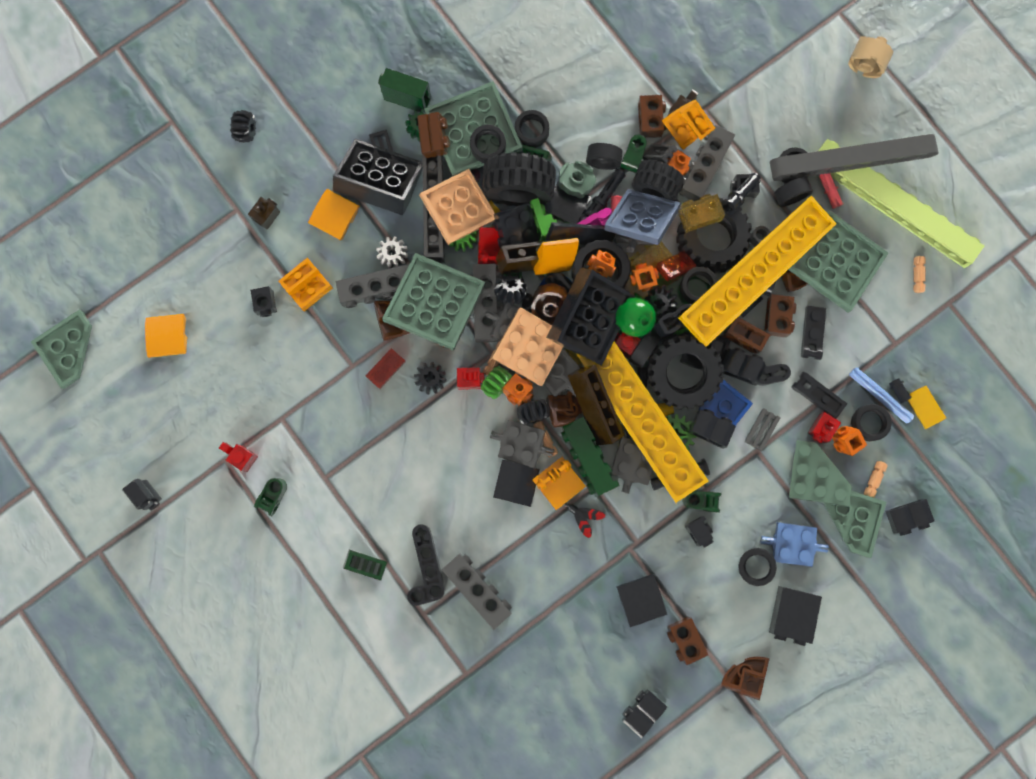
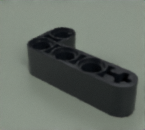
M423 524L415 526L412 531L424 585L412 588L407 594L409 603L414 606L437 601L446 592L432 532L427 525ZM420 528L427 531V534L424 535V540H429L430 544L419 546V542H423L422 537L417 536ZM424 547H429L432 551L429 558L422 556L421 551ZM429 566L436 568L437 573L434 577H429L426 573ZM434 585L441 588L440 596L432 595L431 588ZM414 591L421 592L422 599L420 601L413 600L412 593Z

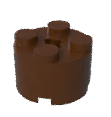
M553 283L538 286L532 297V314L553 325L568 294L566 288Z

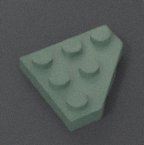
M77 310L31 341L62 389H65L81 377L92 329L91 323L81 310Z
M797 440L789 498L850 507L852 491L850 483L817 443Z
M851 491L850 507L823 503L849 551L872 558L886 502Z

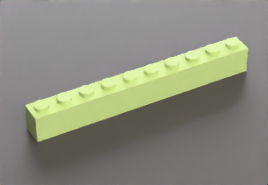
M827 139L818 151L840 147L836 142ZM870 167L830 173L834 180L964 269L973 264L984 248L979 239L968 235L961 227L953 225L945 216L937 214L929 205L921 203L914 195L906 193L898 184L890 182L882 173L876 172Z

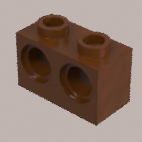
M641 95L639 97V133L645 138L662 137L663 132L667 130L662 122L664 119L663 113L666 112V102L662 101V95ZM652 105L656 107V109L651 110L648 108V106ZM655 123L657 127L653 128L649 124Z
M771 294L767 298L764 331L770 334V336L786 338L793 333L795 322L792 321L797 306L794 303V297ZM778 303H782L785 306V311H781L778 308ZM777 321L783 324V330L776 326Z
M737 317L729 325L723 337L757 355L763 350L770 334Z
M688 616L667 626L669 629L667 632L668 638L671 643L675 642L678 649L675 653L680 662L683 661L686 665H689L709 656L691 617ZM680 627L686 628V635L684 637H678L677 630ZM691 645L694 646V654L687 656L686 648Z

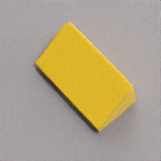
M927 386L920 387L910 393L912 398L908 400V403L924 429L946 419Z

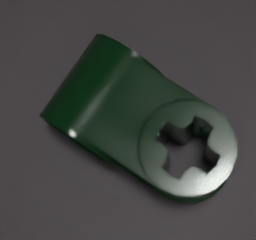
M637 134L631 138L620 168L634 173L637 172L647 144L644 136ZM636 143L639 144V148L635 147Z
M280 478L268 480L261 494L256 499L254 508H260L268 512V515L272 517L287 490L286 481ZM275 482H278L280 484V490L278 492H275L273 490V484Z
M694 491L684 497L682 501L684 506L689 509L720 513V509H718L719 497H721L722 493ZM691 495L697 498L695 505H691L689 502Z

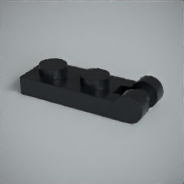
M805 307L801 358L814 357L816 360L822 359L826 308ZM809 345H815V350L810 349Z
M802 372L798 382H794L791 388L822 411L837 419L848 403L808 373ZM806 383L811 385L808 390L803 387Z

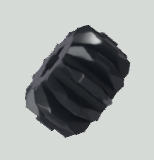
M241 110L233 113L230 132L235 141L240 143L253 141L256 121L255 116L251 112Z
M509 273L507 276L502 275L500 279H497L494 293L498 301H503L504 305L510 303L513 306L514 303L520 304L521 300H524L526 297L527 284L524 283V278L518 279V275L511 276Z
M655 285L654 290L648 291L649 295L645 297V300L653 306L656 317H660L661 313L664 316L668 312H674L673 307H676L678 302L674 301L677 295H671L673 288L667 291L666 285H663L661 289L658 285ZM659 298H662L663 304H660Z
M434 362L430 363V367L423 363L424 370L420 367L417 368L421 374H414V378L420 379L415 382V385H421L419 388L421 392L426 389L427 395H430L431 389L437 394L436 387L444 388L440 382H447L446 378H442V376L446 375V372L440 371L441 365L434 369ZM430 374H432L435 380L432 379L431 382L428 383L426 377H429Z
M535 400L518 406L517 416L521 424H530L547 419L550 416V408L546 400Z

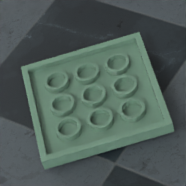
M494 81L424 109L426 114L439 112L447 120L448 128L445 129V136L449 138L450 147L447 148L448 154L443 156L452 177L467 169L472 171L484 166V163L475 159L470 149V137L479 126L487 124L501 129L506 138L505 153L511 154L523 150ZM484 135L478 139L477 148L483 154L495 153L499 148V140L493 135Z
M827 209L826 212L837 224L788 270L849 313L885 260L888 252Z
M415 253L382 319L386 323L454 351L485 287V281Z

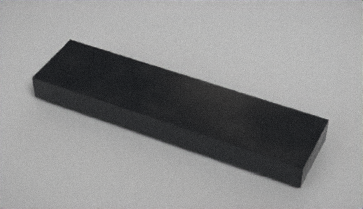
M551 222L546 240L550 242L578 238L579 244L586 245L596 240L613 242L616 233L605 231V226Z

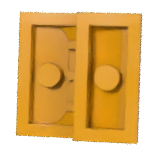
M696 99L678 108L662 120L682 150L697 138L702 140L716 129Z
M326 189L308 223L339 240H343L360 206Z
M578 238L543 242L537 251L539 260L533 268L535 275L570 271L578 250Z
M308 258L278 281L304 312L333 289Z
M184 314L146 318L145 341L148 358L186 354L187 336L185 335L186 317Z

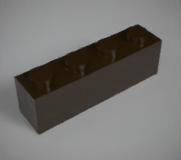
M547 241L502 246L496 256L500 274L532 271L539 260L537 251L541 244Z
M596 365L581 367L567 375L588 426L595 438L596 445L613 444L625 436Z

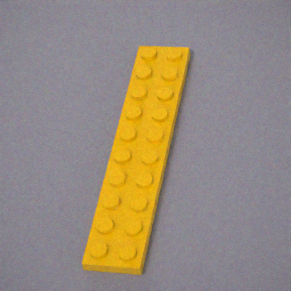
M812 196L808 197L679 316L678 319L700 343L702 342L705 347L708 346L837 223Z
M615 341L602 366L577 354L585 367L596 365L617 416L675 503L709 482Z

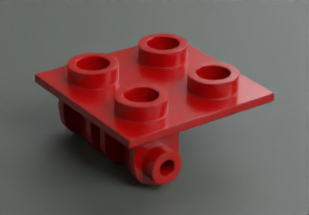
M479 227L478 264L498 265L496 256L500 250L497 241L499 235L494 227Z

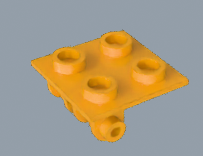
M563 456L532 479L555 510L559 509L586 487L571 468V463L565 460Z

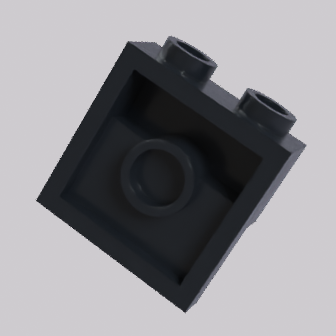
M526 203L493 214L495 219L493 220L495 230L498 231L499 238L497 241L500 248L502 246L532 243L539 240L531 204Z

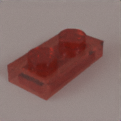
M683 251L658 262L655 268L666 281H669L688 272L696 264Z
M391 348L365 376L381 389L406 361Z

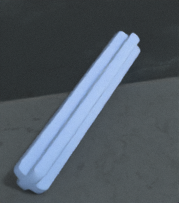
M856 367L850 372L849 376L902 421L905 423L912 421L914 415L859 368Z

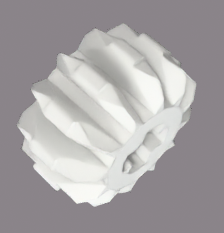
M394 236L392 241H390L389 237H386V243L383 241L379 242L382 247L376 248V251L379 253L377 259L381 260L382 266L387 264V267L390 269L393 264L395 267H399V262L405 264L403 258H408V253H406L408 248L403 246V240L397 242V237ZM392 250L394 252L395 250L396 254L392 255L391 253L390 256L389 251Z

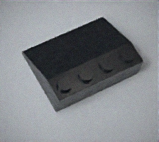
M354 139L333 174V191L403 215L420 177L423 162ZM374 149L378 150V154H379V157H380V158H377V157H376V153H374ZM391 155L396 158L395 163L390 164V161H392ZM380 163H385V164H386L385 166H382V167L379 166Z
M580 268L546 338L602 366L620 330V327L616 324L617 310L627 299L636 296L594 270Z

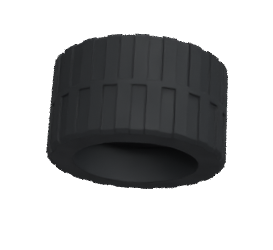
M596 240L591 243L589 242L579 250L572 268L573 282L580 268L584 267V264L590 259L591 255L595 256L598 250L608 252L616 258L614 264L617 266L619 273L615 284L623 289L625 288L631 272V264L623 248L608 240Z

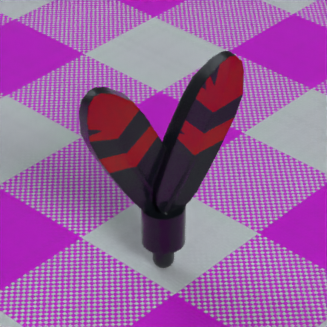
M568 502L565 503V506L568 507L567 510L574 514L583 535L590 538L592 530L587 519L601 520L605 518V514L600 510L578 508L572 503L571 505Z

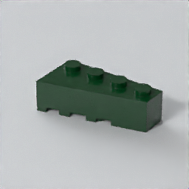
M584 417L563 426V432L560 434L564 442H569L571 449L569 452L573 460L577 459L580 465L577 468L581 477H586L589 483L586 487L590 495L594 494L595 497H598L620 486L617 480L613 481L612 470L607 462L604 463L603 453L598 444L595 445V438Z

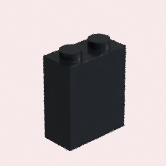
M778 586L769 633L775 634L774 638L782 641L791 638L794 639L793 643L806 646V642L813 644L822 596Z

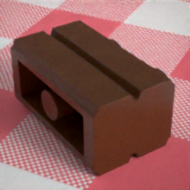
M439 112L417 116L421 153L426 158L447 155V148L450 147L448 136H445V129L448 128L446 118H443Z

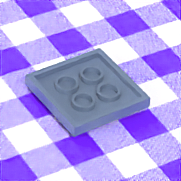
M628 189L605 223V231L659 245L680 210V202Z

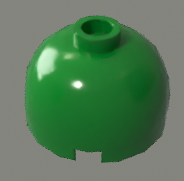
M637 297L627 299L623 305L619 306L616 313L617 326L620 327L624 334L633 337H641L648 334L656 322V312L653 306L646 300Z

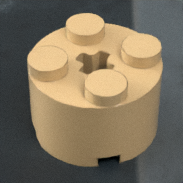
M861 36L853 50L848 65L856 73L858 70L864 72V77L879 78L886 71L893 55V50L887 44V39L884 37L871 38Z

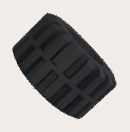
M645 160L639 164L632 187L635 191L676 201L684 177L678 170L668 164L654 160Z

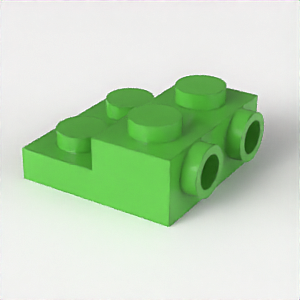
M538 198L533 199L530 204L539 238L538 242L547 241L546 236L551 222H558L556 219L553 220L552 214L546 215L545 207L543 204H540Z

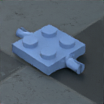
M780 522L776 524V532L773 537L761 536L762 540H760L761 544L772 545L773 557L776 562L813 567L816 551L828 553V549L823 548H829L828 544L817 543L816 527Z

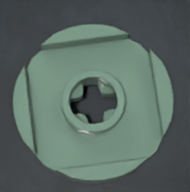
M575 161V163L571 164L568 162L560 169L558 186L572 196L583 198L593 190L596 183V176L593 174L594 170L582 161ZM578 176L580 177V181L574 180V178Z

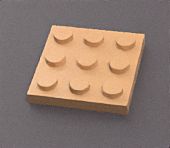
M469 169L419 195L448 245L495 220L493 215L495 213Z
M519 307L491 358L533 383L543 386L563 347L546 338L552 325Z

